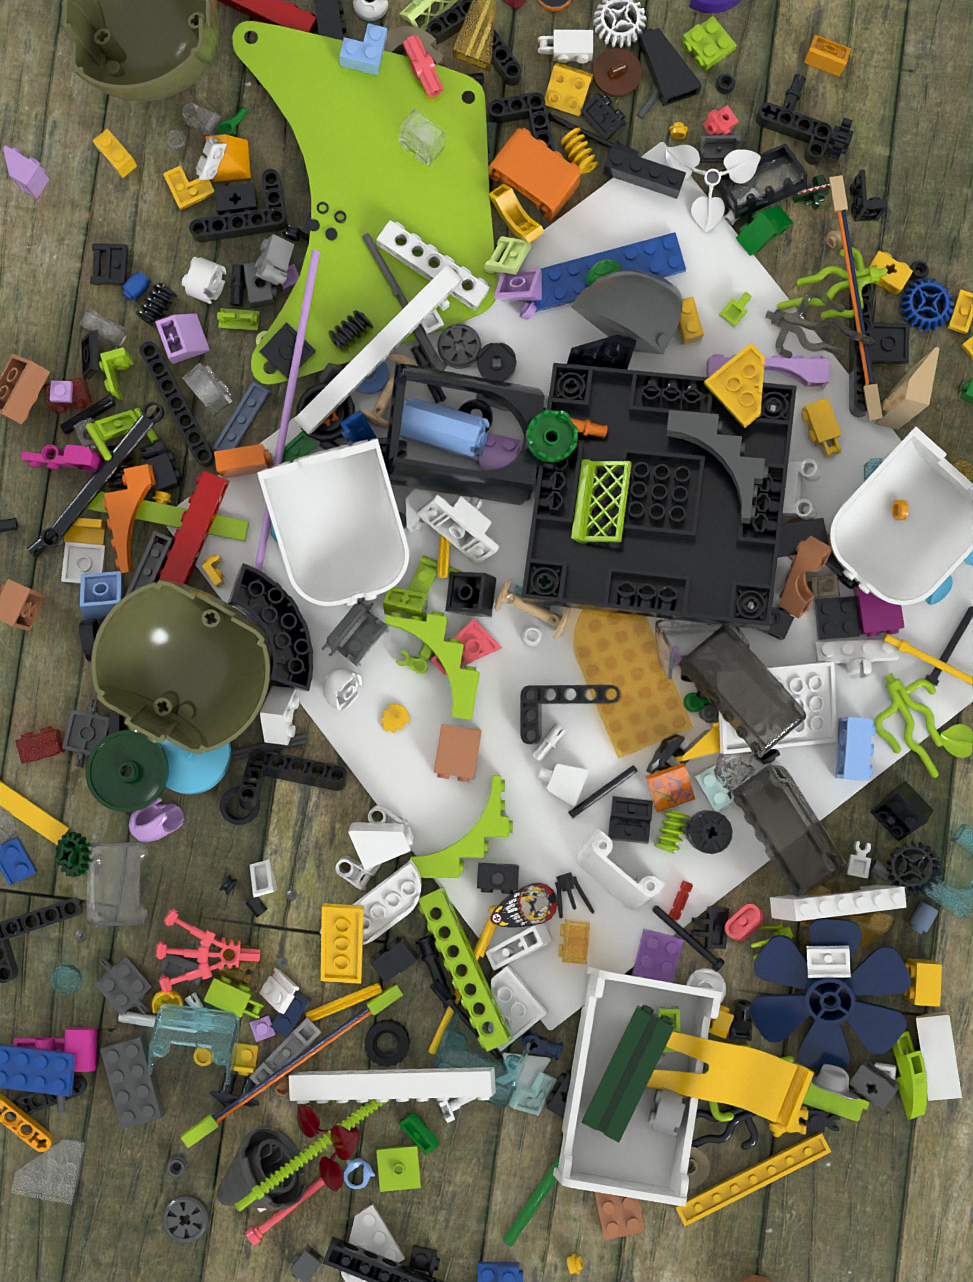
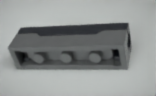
M156 531L153 532L125 596L142 586L159 581V571L162 566H165L167 561L166 554L175 542L173 538Z

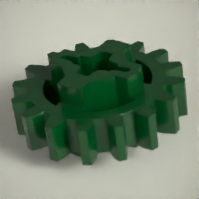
M67 833L62 835V840H58L60 846L56 847L58 855L55 857L59 860L57 865L62 866L61 872H66V876H81L86 873L85 870L90 868L88 862H92V859L89 858V855L92 854V851H89L88 848L90 843H85L86 837H81V833Z

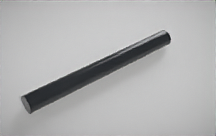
M632 765L570 810L568 813L572 819L638 772L636 767Z

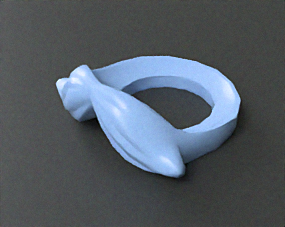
M360 1158L347 1160L348 1165L343 1174L345 1183L352 1189L364 1188L368 1184L370 1177L375 1176L370 1164ZM362 1164L364 1166V1180L361 1184L354 1185L348 1180V1174Z

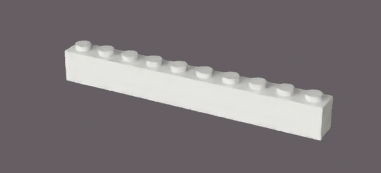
M494 1067L301 1071L289 1075L290 1101H297V1104L309 1103V1100H316L319 1104L328 1103L329 1100H336V1103H346L349 1100L364 1103L368 1102L369 1099H376V1102H387L389 1099H396L397 1102L409 1101V1098H416L418 1102L428 1101L429 1098H437V1101H447L449 1098L466 1101L470 1099L469 1097H477V1100H489L496 1093Z

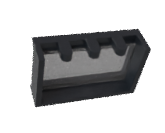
M787 144L759 154L761 158L755 174L745 183L733 182L730 179L729 173L721 176L720 182L715 188L733 212L735 219L807 190V172Z

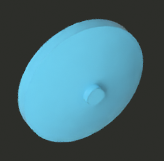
M166 739L159 743L166 754L169 765L166 787L182 794L205 792L214 787L228 770L231 760L230 742L218 749L209 752L203 751L202 754L188 752Z

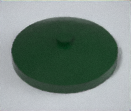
M131 730L117 731L100 740L91 751L86 764V780L90 792L103 806L118 812H135L150 806L164 791L169 776L168 760L160 744L151 742L141 732L136 733Z

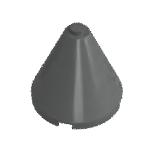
M264 1125L255 1128L244 1137L217 1189L219 1202L225 1206H235L236 1203L252 1192L251 1189L256 1185L260 1186L261 1181L265 1182V1178L270 1179V1175H275L276 1170L280 1171V1167H285V1163L289 1164L290 1159L294 1160L295 1156H299L298 1149L282 1131L276 1133L270 1130L272 1126ZM304 1163L303 1167H298V1171L294 1170L293 1175L288 1174V1178H284L283 1182L279 1181L278 1186L274 1185L273 1190L269 1189V1193H264L263 1198L260 1200L256 1199L247 1207L283 1210L298 1203L306 1189V1184L302 1185V1175L306 1173Z

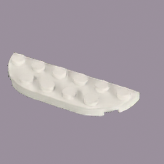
M412 860L408 861L353 904L364 906L363 945L378 938L407 916L416 906L421 892V877Z

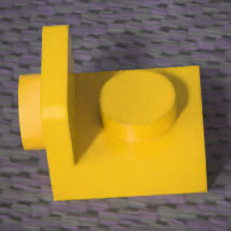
M211 555L204 561L205 564L202 567L215 586L219 588L225 584L222 580L225 576L218 567H214L222 562L223 559L220 555Z
M239 1042L233 1071H238L239 1075L246 1076L254 1073L257 1067L259 1045Z

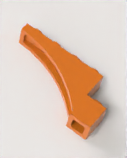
M149 464L124 469L125 474H122V479L128 489L104 494L103 505L109 514L107 524L109 530H112L113 533L111 543L113 549L117 552L118 558L115 561L117 569L121 573L133 572L131 542L136 516L151 486L156 485L153 468Z

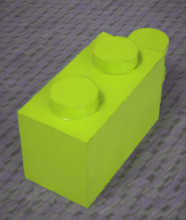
M225 975L216 976L213 979L204 999L205 1002L240 1018L244 1013L254 1018H260L261 1015L259 1013L265 1007V1004L252 998L254 992L250 991L251 988L242 983L237 985L231 982L232 979ZM249 1003L254 1005L252 1010L247 1008Z

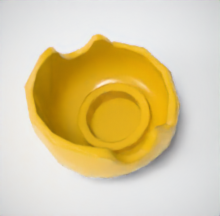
M173 989L168 993L162 992V990L159 991L152 999L153 1013H157L161 1021L172 1022L180 1018L183 1013V999L181 995Z

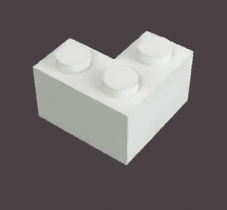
M271 687L260 710L264 742L288 745L291 737H294L295 725H293L292 719L294 710L299 706V697L296 696L295 688Z

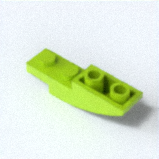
M905 1031L892 1048L901 1077L896 1078V1081L901 1084L899 1091L909 1120L925 1114L927 1078L921 1050H914L909 1031Z

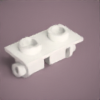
M214 137L206 140L203 153L207 155V158L204 155L201 156L196 166V174L200 176V180L214 178L219 163L224 156L226 143H217V139Z

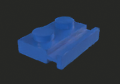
M18 836L0 844V870L9 886L37 872L34 863Z

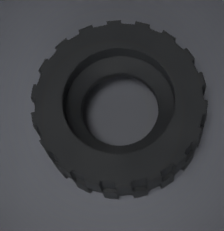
M383 1019L370 1027L365 1038L364 1048L368 1058L374 1064L376 1063L381 1067L395 1066L397 1063H401L408 1053L410 1046L409 1033L400 1022L393 1021V1019ZM384 1033H391L397 1039V1047L391 1053H384L378 1048L377 1040Z

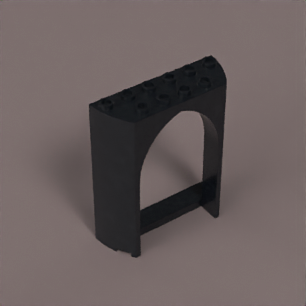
M397 362L395 364L384 457L390 484L521 505L528 501L530 493L535 486V478L538 477L539 467L537 466L538 458L528 448L526 431L532 419L546 410L543 407L545 396L542 390L525 385ZM406 380L478 393L498 401L514 415L524 434L522 450L506 466L489 471H477L398 458Z

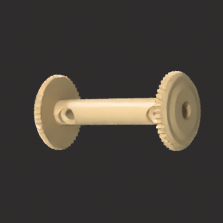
M391 353L389 355V358L395 363L400 362L418 366L414 361L401 354ZM395 369L372 412L360 409L367 421L383 429H388L389 422L382 417L391 403Z
M508 579L496 599L495 610L498 611L504 601L557 627L552 638H558L567 623L571 609L567 607L562 617L538 604L524 603L521 596L509 591L513 579Z

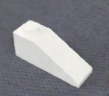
M545 923L526 929L485 953L493 970H497L552 943L553 940Z

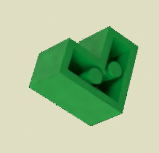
M780 205L773 208L769 206L764 211H758L752 217L754 220L750 224L746 223L739 230L741 233L736 239L749 256L760 252L772 239L781 236L793 224V221Z

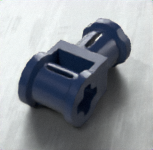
M527 1031L522 1036V1044L526 1052L530 1054H545L554 1057V1060H559L563 1043L549 1041L546 1037L540 1036L534 1031ZM533 1038L535 1040V1043H532L531 1046H529L528 1041H531V1039Z

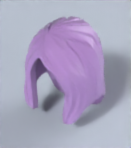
M159 797L150 806L131 814L129 821L131 835L142 842H151L167 836L183 825L184 814L180 807L175 804H158L162 801Z

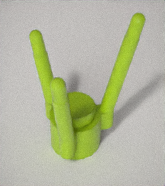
M783 924L776 926L762 925L758 928V930H776V932H773V936L785 935L794 941L791 928L783 927ZM770 939L753 943L751 947L766 945Z

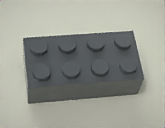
M141 1034L103 1046L100 1050L121 1130L161 1119L166 1114L146 1035Z

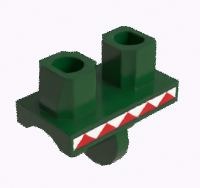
M823 174L813 177L812 187H807V190L793 196L794 203L804 201L805 206L811 205L813 210L819 209V203L825 202L824 196L829 194L830 183L826 182Z

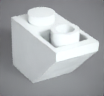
M415 488L405 499L407 530L410 533L413 529L417 531L424 523L423 519L416 514L418 510L434 498L426 490Z

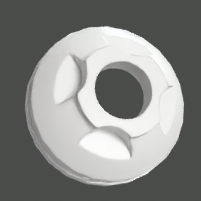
M353 0V8L361 19L376 21L386 14L388 0H374L371 3L365 0Z

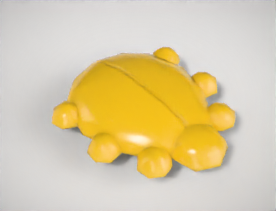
M389 703V708L382 711V714L385 716L380 719V722L384 723L382 726L383 730L386 732L391 730L392 733H395L398 728L403 730L404 725L411 721L406 708L400 704Z

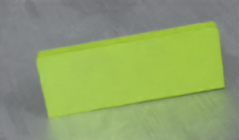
M810 1082L802 1103L858 1122L862 1110H867L870 1102L861 1096L857 1100H851L834 1092L820 1089Z

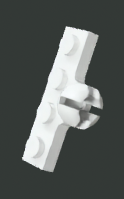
M884 639L815 643L817 662L833 661L834 663H844L847 668V675L851 678H857V673H859L860 678L869 676L872 671L871 662L893 661L899 658L897 647L884 641Z

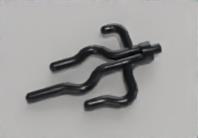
M729 1105L732 1108L721 1112H731L734 1115L733 1120L728 1122L725 1132L721 1135L708 1134L694 1139L691 1146L700 1147L707 1143H724L731 1138L736 1125L745 1121L750 1133V1139L742 1142L741 1148L743 1150L752 1148L756 1145L759 1138L757 1128L752 1119L757 1114ZM698 1109L695 1119L701 1117L709 1121L719 1122L707 1110Z

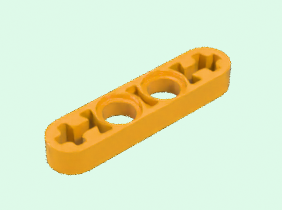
M0 1093V1110L5 1106L3 1112H0V1122L36 1151H47L53 1141L52 1134ZM5 1113H15L16 1119H7ZM25 1124L30 1125L32 1131L29 1133L24 1132L21 1126ZM46 1139V1143H39V1140Z

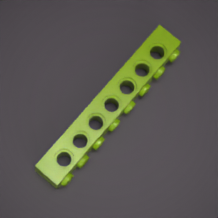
M440 888L419 898V910L427 918V928L436 938V948L440 953L442 952L445 958V968L448 972H451L454 978L452 983L455 989L460 991L462 996L461 1003L464 1009L469 1011L471 1016L469 1020L472 1027L478 1031V1040L481 1047L485 1048L488 1052L513 1039L445 888ZM436 907L439 908L442 912L440 918H437L434 915V909ZM444 926L450 929L449 937L444 936L442 933ZM452 945L457 946L459 949L457 956L451 953ZM461 964H464L468 969L466 975L462 974L459 970ZM469 983H472V984L475 985V987H476V993H475V994H472V993L469 992V990H468V984H469ZM478 1002L485 1006L484 1013L477 1010L476 1005ZM486 1022H490L493 1024V1032H489L486 1030Z

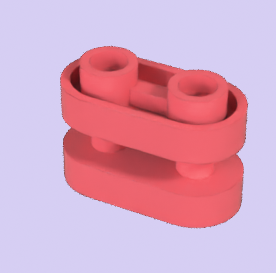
M747 904L726 922L725 932L735 941H745L763 925L765 915L756 905Z

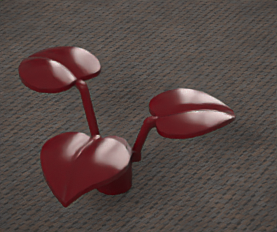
M299 1104L297 1120L299 1128L305 1136L312 1138L316 1133L327 1134L329 1130L331 1131L330 1136L335 1147V1153L331 1155L330 1159L326 1156L321 1158L319 1171L322 1180L328 1188L338 1192L343 1185L344 1175L340 1165L334 1159L336 1156L344 1161L351 1158L360 1139V1132L356 1126L354 1128L350 1127L349 1131L341 1125H335L332 1129L320 1130V1120L315 1111L307 1104Z

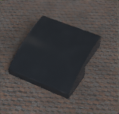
M613 796L608 837L611 840L648 844L653 801Z

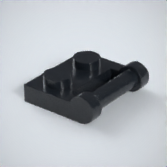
M92 244L94 259L93 276L90 277V284L124 285L127 277V244ZM102 252H106L105 276H101Z

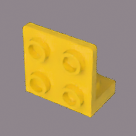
M557 62L553 67L545 95L546 106L580 116V110L583 108L593 74Z

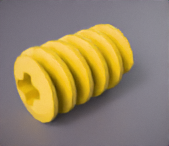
M576 128L565 135L560 145L564 148V152L569 154L568 159L580 168L579 172L585 174L595 169L599 165V161L593 163L596 155L589 156L592 148L585 149L589 143L588 141L581 142L585 136L584 134L578 136L577 134L581 129Z

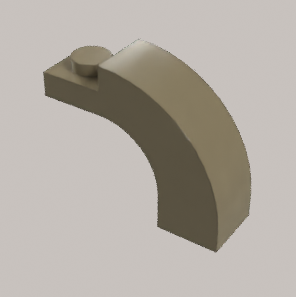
M411 26L396 27L387 31L384 51L396 54L406 52L403 41L410 36L418 35L426 53L430 54L434 64L443 66L444 57L437 49L436 39L428 32Z

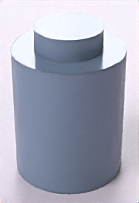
M920 901L909 921L912 924L911 929L920 934L923 931L927 933L939 911Z

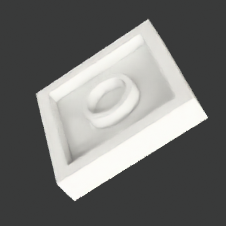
M65 542L61 582L81 584V574L103 573L107 546Z

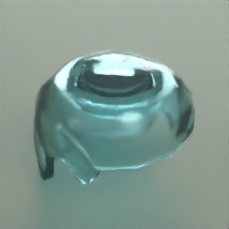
M63 963L52 971L50 980L52 987L56 991L69 995L79 990L83 977L81 970L75 964Z

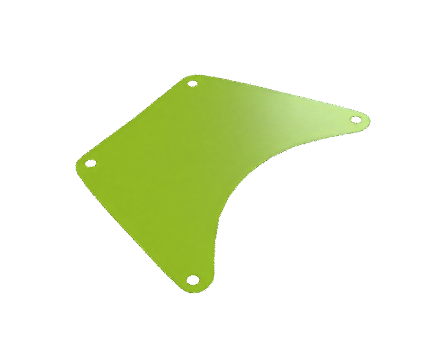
M255 21L240 23L232 35L234 51L268 91L293 129L304 156L311 193V219L318 220L320 224L317 231L310 230L309 245L296 284L281 312L252 354L251 369L254 377L267 385L288 381L278 370L274 374L265 373L263 366L267 360L259 351L286 322L296 332L298 331L312 250L320 251L304 339L316 351L299 369L297 378L324 370L328 363L340 365L352 361L403 310L362 238L364 234L369 233L376 245L378 236L389 220L394 223L399 222L405 227L407 232L417 234L426 245H433L438 249V253L451 257L456 265L466 267L471 271L472 276L477 279L478 277L482 278L488 283L487 286L490 287L488 294L476 311H473L449 295L446 298L450 303L449 307L444 311L439 306L436 308L444 326L430 334L444 330L451 325L460 324L488 310L496 301L494 294L497 288V273L495 271L494 273H488L484 270L486 261L490 260L495 250L490 197L488 195L486 103L482 86L466 74L435 64L436 74L444 90L438 96L428 98L420 80L415 77L411 68V61L407 56L384 51L379 75H374L340 66L339 56L343 43L342 40ZM248 31L256 32L258 35L257 42L254 44L247 43L244 39L245 33ZM465 91L474 93L475 100L473 103L466 104L463 102L462 94ZM320 202L328 204L329 210L326 214H320L317 211V205ZM324 204L319 206V210L322 212L327 209ZM337 211L346 213L347 219L344 223L336 222L334 216ZM338 214L337 219L343 220L344 215ZM329 228L336 229L338 234L337 238L333 241L328 240L325 235L326 230ZM397 239L395 241L396 244L400 246L406 244V241L403 239ZM376 245L406 300L410 303L430 281ZM414 250L412 252V254L416 257H420L423 255L420 250ZM436 261L429 262L430 267H439ZM464 283L462 288L469 291L472 289V286ZM354 310L364 313L374 328L371 329L366 326L368 333L365 334L360 331L361 339L354 336L355 344L348 341L349 349L342 346V353L333 344L328 332L330 330L335 332L334 327L336 325L342 327V320L348 322L347 316H353ZM413 332L401 344L416 340Z

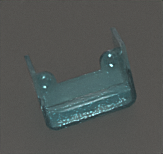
M174 1004L162 1005L157 1012L149 1044L147 1074H152L159 1057H164L169 1053L171 1044L211 1049V1059L214 1063L227 1066L225 1084L229 1085L236 1063L239 1017L235 1013Z
M455 1012L444 1031L434 1068L494 1067L496 1093L489 1100L484 1101L498 1107L507 1106L524 1069L532 1043L527 1042L520 1057L508 1055L503 1064L466 1049L467 1037L462 1032L455 1030L459 1013Z

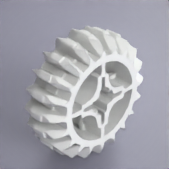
M602 0V5L599 4L597 6L593 25L596 26L595 32L600 33L599 39L605 38V45L612 42V47L619 44V47L622 48L623 43L629 47L631 41L637 42V37H640L646 26L645 10L640 8V2L634 3L635 0ZM628 13L633 16L635 24L631 22L632 20L628 17ZM604 18L608 19V22L612 25L611 29L606 25Z

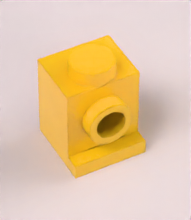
M720 1004L717 1019L711 1018L709 1033L726 1039L734 1015L729 1012L730 1008Z

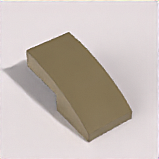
M838 575L805 577L807 586L814 594V597L840 595Z

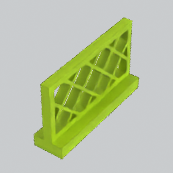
M582 459L571 535L573 540L579 543L621 542L631 471L630 461H591L589 459ZM598 467H605L607 472L599 479L597 476ZM619 467H624V474L617 478L613 472ZM611 475L615 482L607 489L603 482ZM601 485L605 491L596 498L594 495L595 489ZM620 485L622 488L621 494L615 498L611 492ZM609 495L613 501L604 508L600 502ZM599 505L602 511L594 518L592 516V509ZM617 505L619 513L612 518L608 512ZM606 514L610 521L602 528L598 521ZM613 524L616 527L615 537L606 534V531ZM596 525L600 531L594 536H589V529Z

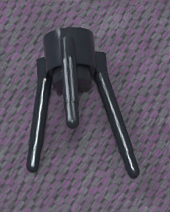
M572 872L556 877L557 882H555V886L557 889L559 918H563L561 888L563 892L567 891L573 910L576 909L571 889H574V885L592 914L595 912L580 887L576 876H572Z

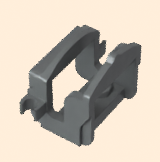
M364 597L360 602L354 604L326 638L327 641L322 647L323 651L326 647L331 648L329 656H332L337 650L356 667L362 665L360 663L384 632H389V626L369 612L374 603L372 602L369 606L364 605ZM366 615L365 620L341 648L339 646L341 641L359 619Z

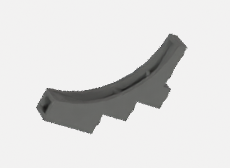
M669 410L667 436L681 438L701 446L724 465L731 475L739 494L741 523L750 524V518H755L756 505H752V498L757 497L758 485L754 484H762L763 478H767L768 466L764 465L765 459L741 457L744 456L745 443H741L742 436L720 435L722 421H718L719 414Z

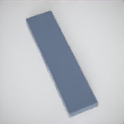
M253 381L212 449L221 451L238 448L271 391Z

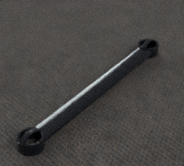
M148 402L144 405L141 416L110 453L112 458L108 461L104 460L54 524L42 532L41 540L45 546L57 548L62 545L65 534L152 426L163 419L164 409L160 404ZM157 405L154 413L147 417L148 408ZM55 530L56 534L47 542L46 535L48 532Z

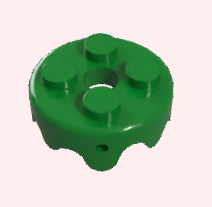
M543 411L532 419L526 431V442L529 450L535 457L545 462L552 463L564 460L577 446V426L573 424L569 414L565 411ZM548 432H553L556 435L557 440L555 442H549L546 439Z

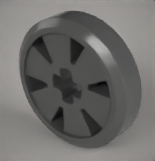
M454 324L447 327L441 333L438 339V353L441 360L446 361L448 366L455 369H463L477 361L481 350V340L473 328L464 324ZM462 342L464 349L457 351L455 344Z
M180 1195L174 1198L167 1205L163 1213L162 1222L164 1230L171 1239L180 1243H190L202 1236L209 1222V1212L205 1203L193 1195ZM186 1214L189 1215V1216H190L189 1220H190L191 1222L186 1221L185 1223H183V1222L181 1221V1220L183 1219V1217H181V1215H182V1216H186Z

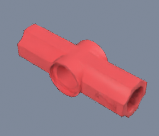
M410 36L403 41V46L411 61L412 71L415 77L420 80L428 98L438 96L443 92L444 88L436 74L434 61L430 54L426 53L419 36Z

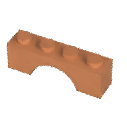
M812 536L798 544L796 548L798 553L790 565L792 570L785 579L786 586L779 595L781 600L778 607L785 609L798 619L809 610L814 594L807 586L806 572H817L827 563L832 547Z

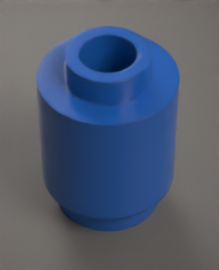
M138 271L122 286L124 290L122 294L130 301L132 299L137 301L149 288L148 285L151 281L142 272Z

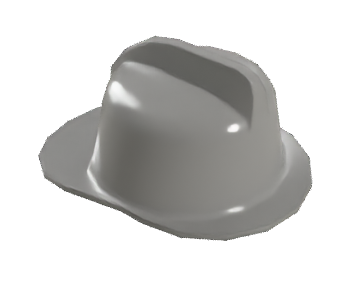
M824 1064L818 1076L812 1077V1084L820 1089L834 1092L851 1100H857L859 1097L856 1092L849 1088V1076L841 1067Z

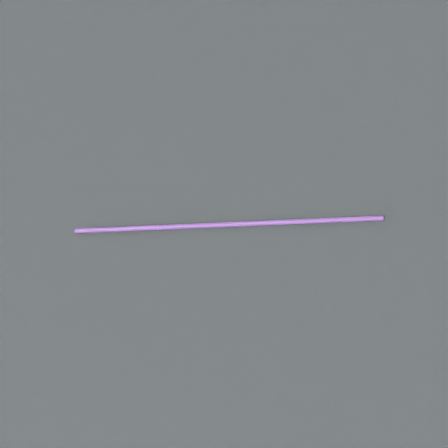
M312 250L273 466L282 463L320 251ZM267 504L265 506L254 567L260 571L263 568L271 524Z

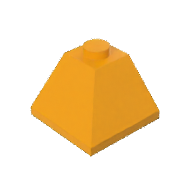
M229 135L205 136L206 140L214 137L217 139V143L227 144L224 156L217 168V173L212 179L213 183L252 179L248 140Z

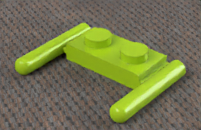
M140 408L95 421V423H88L85 426L105 460H110L112 455L103 441L126 434L141 416L142 411ZM151 428L146 435L151 443H154L153 440L158 439V437Z
M422 555L408 590L424 593L428 596L437 575L438 561ZM448 566L449 575L450 572H462L458 569ZM424 612V621H426L428 613Z

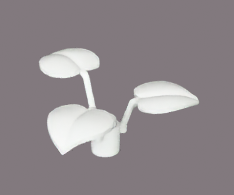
M679 145L666 149L667 165L686 172L684 179H688L692 171L704 175V182L709 186L708 198L705 196L698 197L691 207L694 221L704 232H708L716 227L724 215L725 206L723 200L719 197L712 198L713 187L720 182L721 176L729 173L730 179L733 182L745 183L755 174L761 158L759 154L750 150H735L730 152L724 159L726 171L719 172L716 169H710L706 172L695 168L699 164L700 156L694 147Z

